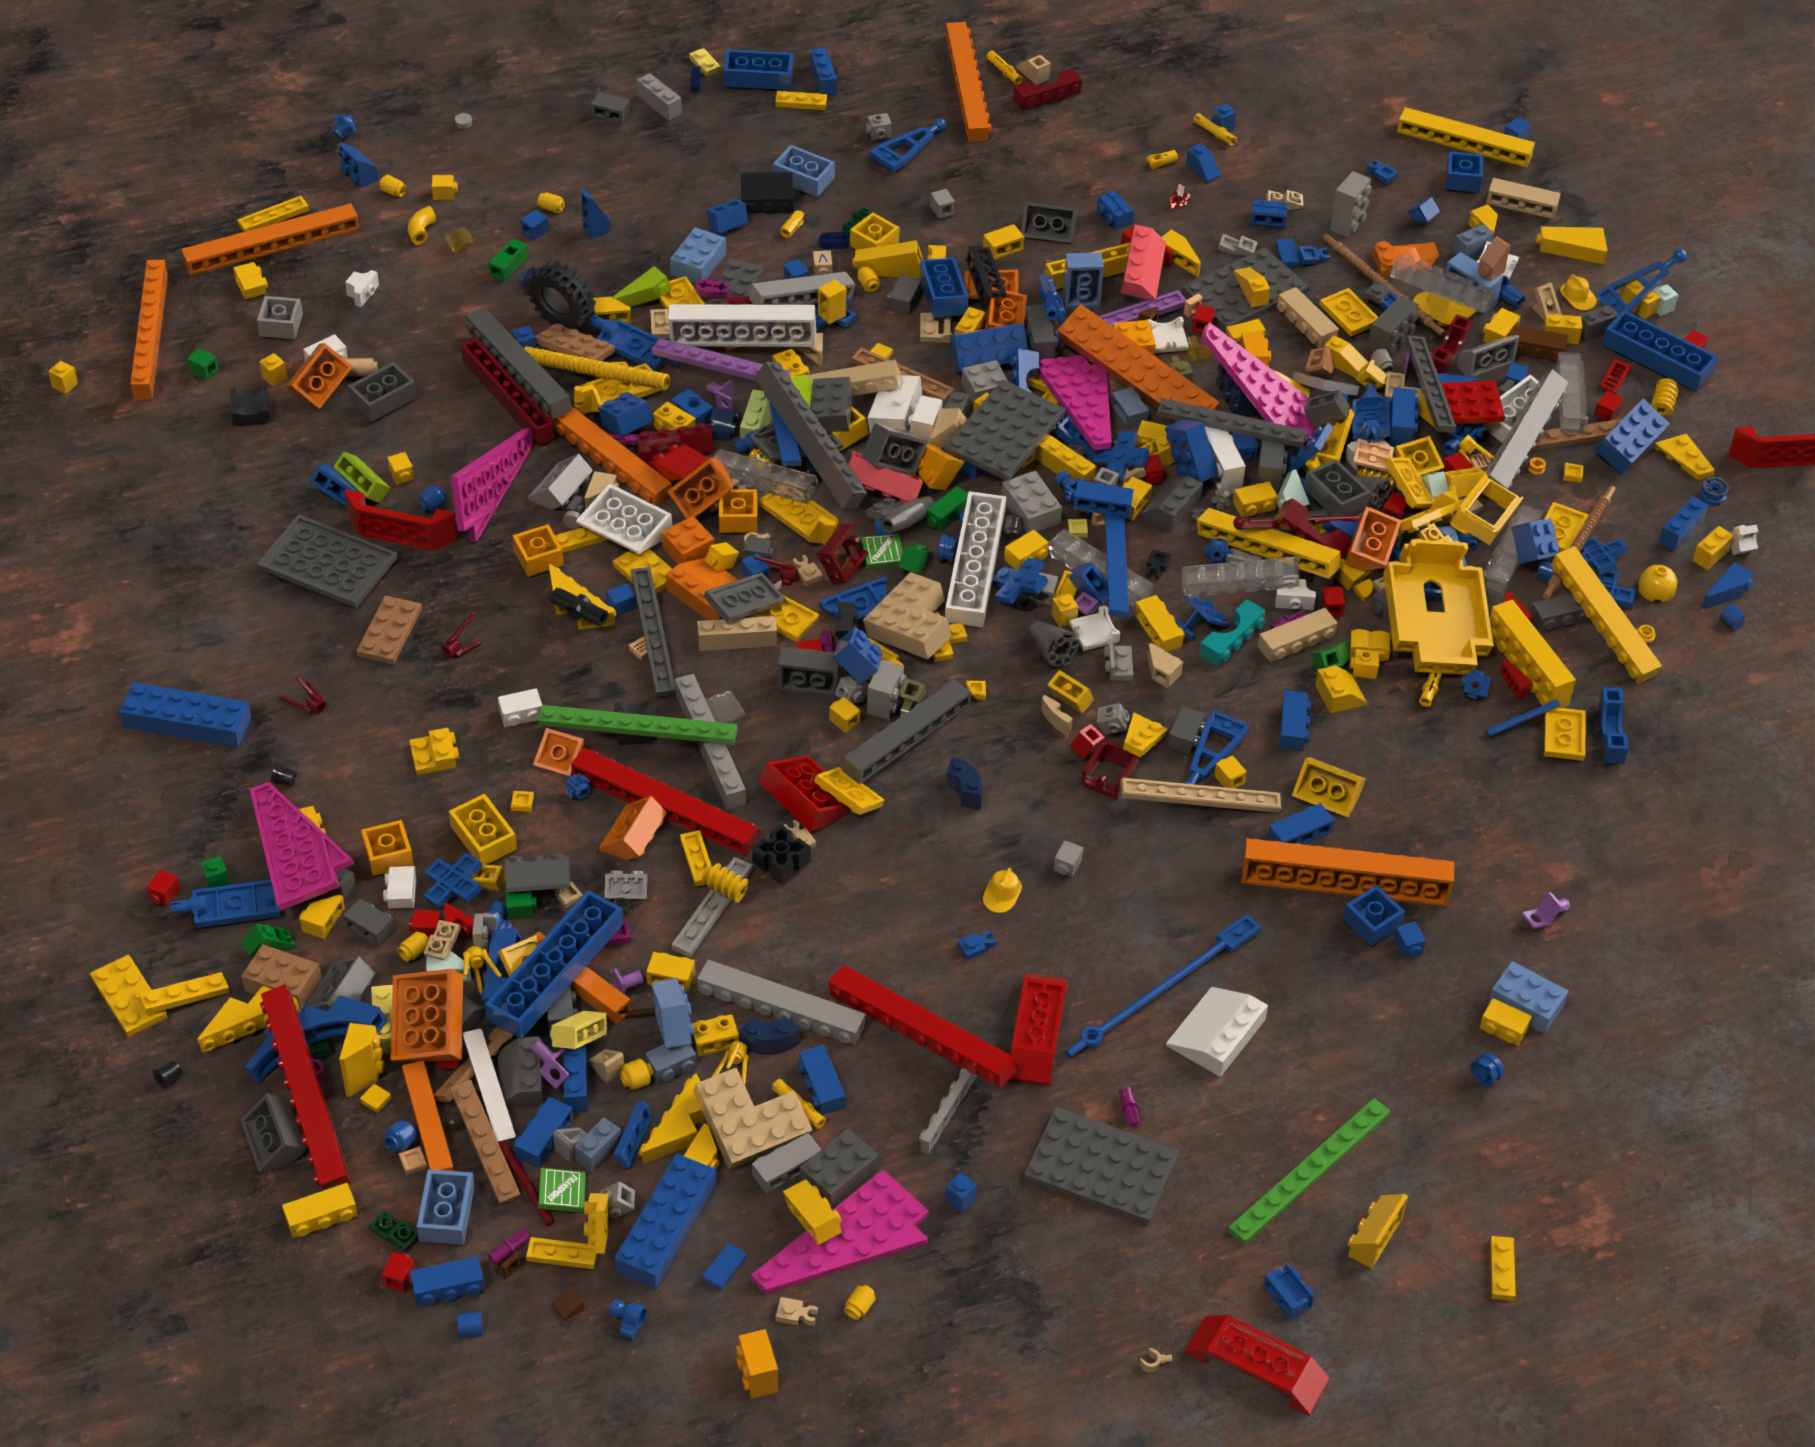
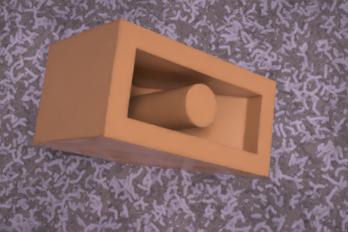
M1495 237L1480 258L1477 273L1489 281L1503 274L1506 269L1510 245L1499 237Z
M1329 347L1311 350L1305 368L1306 372L1315 377H1327L1332 374L1334 362Z

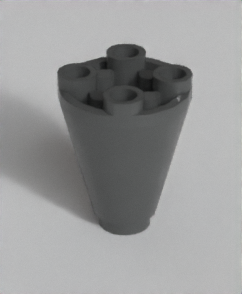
M1355 476L1371 492L1368 507H1373L1375 510L1383 512L1384 505L1391 494L1394 493V490L1391 489L1390 481L1384 477Z
M1034 622L1030 626L1029 632L1046 662L1054 667L1071 664L1072 658L1080 644V640L1075 634L1045 622Z

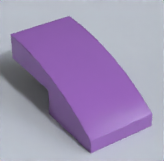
M1084 592L1075 600L1079 606L1078 611L1087 616L1102 606L1098 600Z

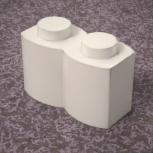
M415 866L389 867V873H385V886H387V890L383 891L384 902L388 903L389 909L414 908L416 890Z

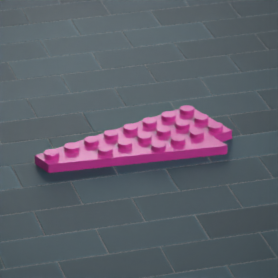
M1208 323L1204 328L1201 339L1264 420L1307 430L1306 438L1309 435L1312 436L1315 427L1304 412L1307 399L1309 398L1217 327Z
M1082 355L1039 360L1038 375L1059 404L1066 408L1067 415L1072 419L1092 449L1110 448L1112 441L1107 373L1096 365H1089Z
M531 428L520 430L451 476L450 483L453 489V504L456 512L455 521L458 531H466L468 529L469 541H478L533 447Z
M270 782L250 789L279 910H284L338 888L339 883L336 872L354 865L351 857Z
M882 1170L832 1210H836L841 1217L842 1222L839 1224L842 1232L818 1245L810 1234L805 1231L751 1274V1280L766 1294L925 1245L928 1243V1237L916 1226L929 1217V1210L888 1173Z

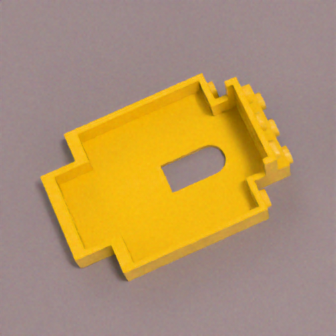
M1411 539L1409 544H1404L1399 554L1400 562H1388L1383 572L1393 650L1413 652L1415 672L1467 675L1468 672L1472 673L1473 669H1476L1478 665L1477 656H1488L1494 646L1482 568L1463 566L1462 560L1468 551L1467 543ZM1434 582L1440 587L1444 613L1427 612L1424 593L1425 583Z

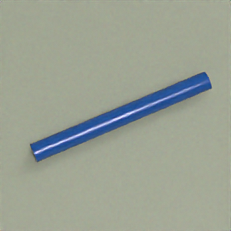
M1558 699L1487 729L1486 734L1488 737H1491L1559 707L1560 703Z

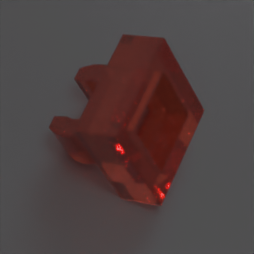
M1178 184L1171 196L1170 207L1176 209L1178 204L1186 207L1191 195L1186 192L1184 193L1185 186Z

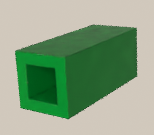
M512 238L488 262L489 275L505 282L528 259L527 244Z
M958 486L927 509L926 523L939 532L943 531L959 518V513H965L968 493Z

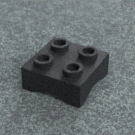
M260 385L257 388L248 390L230 388L233 425L270 421L267 385Z
M839 601L838 612L840 621L835 629V635L838 640L854 627L858 628V624H854L858 619V611L854 610V602Z
M654 700L639 704L614 703L615 712L655 716ZM616 733L617 744L657 741V737Z

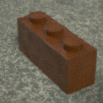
M1514 325L1512 336L1518 335L1520 337L1516 354L1563 362L1568 335Z

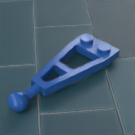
M941 118L936 119L933 126L928 129L921 127L884 142L870 150L869 157L895 172L906 165L933 139V133L936 131L943 132L947 127L946 121ZM923 136V138L919 142L914 140L916 138ZM904 143L911 147L903 157L890 150Z
M1677 249L1666 262L1662 263L1659 260L1609 284L1595 294L1603 307L1611 305L1618 315L1623 310L1630 313L1669 274V267L1676 262L1682 263L1686 260L1687 253L1683 249ZM1660 269L1659 274L1648 283L1644 276ZM1638 280L1644 289L1627 305L1615 290Z
M1213 710L1206 721L1207 723L1202 731L1190 767L1189 774L1192 776L1188 781H1184L1183 784L1195 785L1199 778L1205 780L1215 770L1216 763L1221 759H1226L1241 744L1249 731L1250 725ZM1210 731L1232 740L1220 753L1205 748ZM1201 756L1211 760L1204 769L1198 767Z

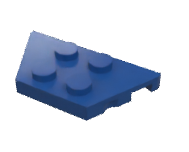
M886 577L820 600L819 607L840 619L838 612L839 601L854 602V610L858 611V619L854 624L864 622L863 619L887 596Z

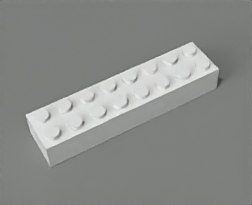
M670 304L668 324L670 341L689 346L815 347L816 345L815 305Z
M970 491L968 493L945 609V617L948 619V623L962 622L963 625L982 628L984 626L1004 521L1006 496Z

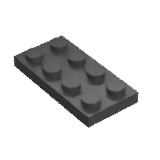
M729 259L719 281L728 283V297L749 296L752 284L758 283L763 273V266ZM709 298L707 305H714L716 303L721 305L724 299Z
M762 572L707 590L704 594V598L727 623L781 605L786 599Z

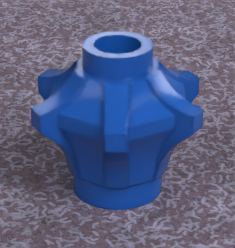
M349 113L347 115L336 114L334 128L331 131L340 139L349 134H356L358 132L354 123L356 119Z
M1211 538V543L1207 547H1203V552L1207 553L1209 558L1208 563L1219 562L1225 565L1227 554H1233V551L1228 548V541L1222 538Z

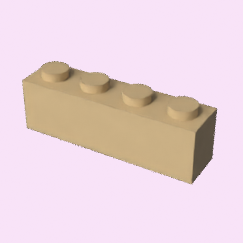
M1493 178L1486 204L1554 219L1561 193Z
M1297 287L1279 294L1278 310L1318 348H1324V345L1334 335L1338 337L1339 328Z
M1323 608L1261 633L1259 635L1258 648L1269 662L1280 660L1287 655L1297 653L1302 649L1336 636L1338 623L1327 609Z
M776 616L740 618L728 623L724 619L697 621L699 651L777 646Z

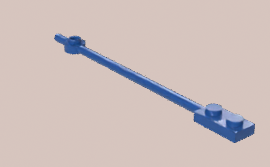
M1248 914L1244 915L1217 934L1216 940L1218 943L1107 1022L1099 1027H1085L1081 1033V1040L1065 1050V1054L1071 1058L1085 1047L1091 1049L1099 1047L1102 1043L1103 1034L1223 949H1227L1230 953L1261 932V926Z

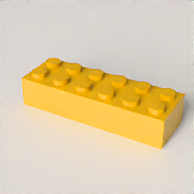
M1513 599L1493 606L1490 625L1492 638L1498 650L1533 682L1531 692L1539 699L1541 705L1558 699L1560 703L1558 708L1569 706L1576 681L1573 675Z

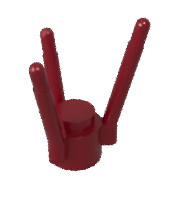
M753 556L755 560L772 564L769 565L770 570L780 571V578H783L781 580L782 584L790 585V581H795L796 566L764 557ZM773 581L771 583L774 585L779 581Z
M472 612L452 637L441 646L443 653L449 658H452L454 655L459 658L463 653L482 644L481 641H478L461 649L462 644L457 639L475 616V612Z
M299 676L296 677V680L309 694L306 698L307 706L279 695L280 699L305 710L308 714H312V712L320 714L327 706V702L319 695L309 681L305 683Z

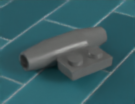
M929 496L912 499L905 504L895 501L894 498H885L883 501L866 509V517L882 520L881 528L886 533L897 532L924 519L927 516V509L935 503Z

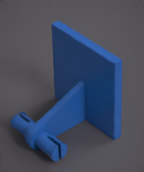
M1187 595L1185 597L1196 609L1186 623L1183 624L1179 618L1175 619V623L1179 628H1182L1184 635L1189 641H1193L1196 637L1190 629L1203 618L1210 623L1227 628L1230 627V624L1226 621L1227 617L1220 611H1216L1214 609L1215 605L1207 599L1204 601L1198 596L1194 598Z

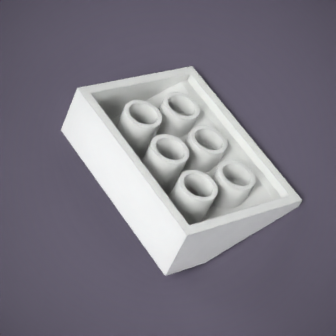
M608 484L576 520L577 524L638 554L662 542L661 532L673 526L671 513L611 484Z
M1211 987L1167 1041L1166 1046L1221 1077L1266 1020L1268 1005L1249 994Z

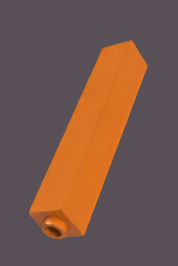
M541 932L535 934L538 941L536 947L546 937ZM587 966L570 984L571 991H575L577 996L597 1011L606 1013L609 1020L616 1025L627 1014H619V1012L625 1010L629 1012L631 1010V999Z
M424 1060L402 1065L404 1080L428 1168L430 1170L454 1171Z

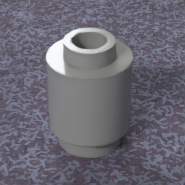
M1377 349L1373 352L1371 360L1375 361L1374 364L1386 374L1387 372L1394 371L1395 364L1386 349Z

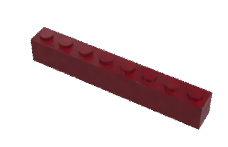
M475 338L462 344V361L522 429L531 428L532 440L538 446L553 440L554 430L552 421L482 343Z

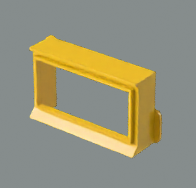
M1485 473L1459 506L1450 525L1463 534L1467 535L1470 533L1491 545L1515 513L1523 497L1519 498L1516 494L1488 479ZM1481 493L1506 509L1494 526L1468 511Z

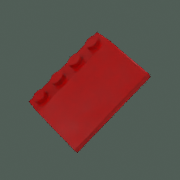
M809 755L767 762L758 781L767 792L777 799L779 804L783 805L809 831L825 828L851 811L847 805L837 801L832 794L822 790L814 782L816 775L826 771Z

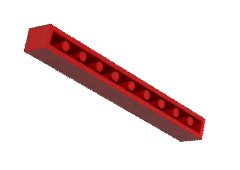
M583 748L571 763L572 775H584L590 781L589 785L628 803L652 796L667 812L663 819L691 832L700 830L702 837L745 857L758 841V827L753 823L741 820L733 814L720 810L716 806L704 803L700 799L693 798L681 790H676L663 782L650 778L646 774H641L628 766L621 765L613 759H608L598 754L596 751Z
M845 965L828 980L829 992L834 999L841 1000L848 1004L850 1008L865 1013L868 1018H873L881 1022L883 1026L892 1028L901 1036L908 1037L919 1046L932 1050L937 1056H942L950 1060L952 1064L961 1066L970 1074L981 1077L990 1085L1002 1088L1016 1072L1015 1057Z
M286 984L261 993L263 1002H260L263 1014H267L269 1019L266 1021L268 1031L273 1033L275 1038L271 1040L274 1050L276 1052L279 1051L281 1057L277 1060L282 1071L285 1070L286 1077L283 1078L287 1090L291 1089L292 1096L289 1099L293 1109H297L298 1115L295 1116L297 1124L304 1131V1134L301 1135L305 1147H309L310 1154L307 1155L311 1167L315 1166L317 1172L313 1174L318 1187L322 1186L324 1190L345 1183L349 1184L351 1183L350 1176L292 994Z

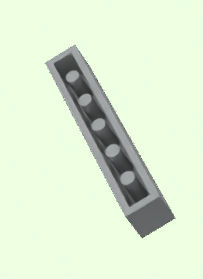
M846 272L753 283L749 299L753 305L818 303V288L834 279L845 286L847 290L846 299H852L855 283Z

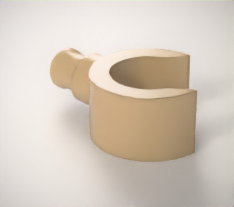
M755 532L747 533L744 536V547L746 546L748 536L770 539V535L768 533L764 535H759Z
M1149 1348L1148 1355L1154 1358L1156 1362L1150 1364L1140 1358L1139 1365L1146 1372H1155L1160 1367V1364L1172 1362V1355H1160L1157 1350Z

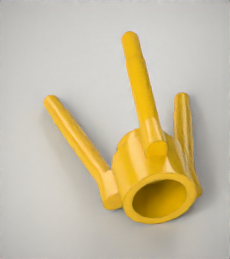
M1469 435L1458 444L1461 448L1459 451L1468 460L1466 452L1471 454L1475 449L1491 460L1494 458L1492 454L1478 445Z
M472 946L463 953V975H468L469 965L474 968L481 996L483 986L479 968L482 967L484 959L497 977L500 978L501 973L488 956L486 949Z
M739 1041L732 1042L729 1051H726L724 1058L712 1077L720 1073L726 1062L727 1069H730L732 1064H740L742 1062L741 1078L745 1085L747 1062L749 1056L746 1055L747 1046Z

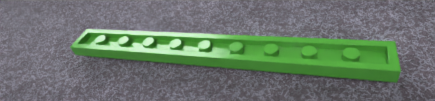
M542 705L538 717V725L732 745H734L738 731L737 724L549 705Z
M1373 1098L1230 1225L1228 1232L1245 1246L1390 1116L1391 1111Z

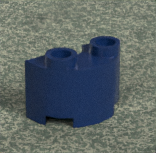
M713 408L710 418L712 420V438L730 441L732 434L736 433V421L739 422L741 412L738 410Z

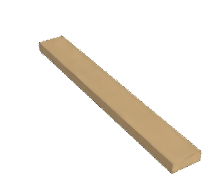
M1121 778L1120 781L1121 798L1280 813L1282 809L1280 793L1131 778Z

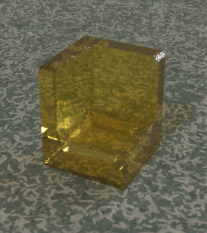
M466 227L457 228L444 237L453 252H457L464 246L474 243Z
M1196 335L1189 336V349L1187 351L1190 361L1212 360L1213 353L1208 346L1198 345Z

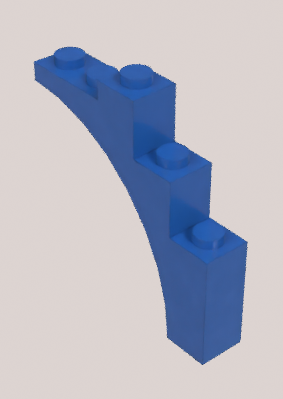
M341 995L328 1011L307 1006L299 1017L308 1045L329 1037L346 1035L350 1023L376 1026L378 1034L387 1022L380 1007ZM268 1028L264 1031L267 1039L245 1066L253 1081L261 1082L278 1065L277 1059L281 1058L279 1051L276 1052L274 1050L271 1040L275 1038L273 1033L268 1031Z

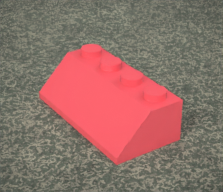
M1134 225L1121 294L1155 301L1166 242L1152 228Z
M852 451L848 465L854 471L857 479L862 484H865V488L872 491L878 489L882 491V495L890 498L892 496L898 497L902 503L917 499L923 484L920 476H913L875 466L861 458V453Z

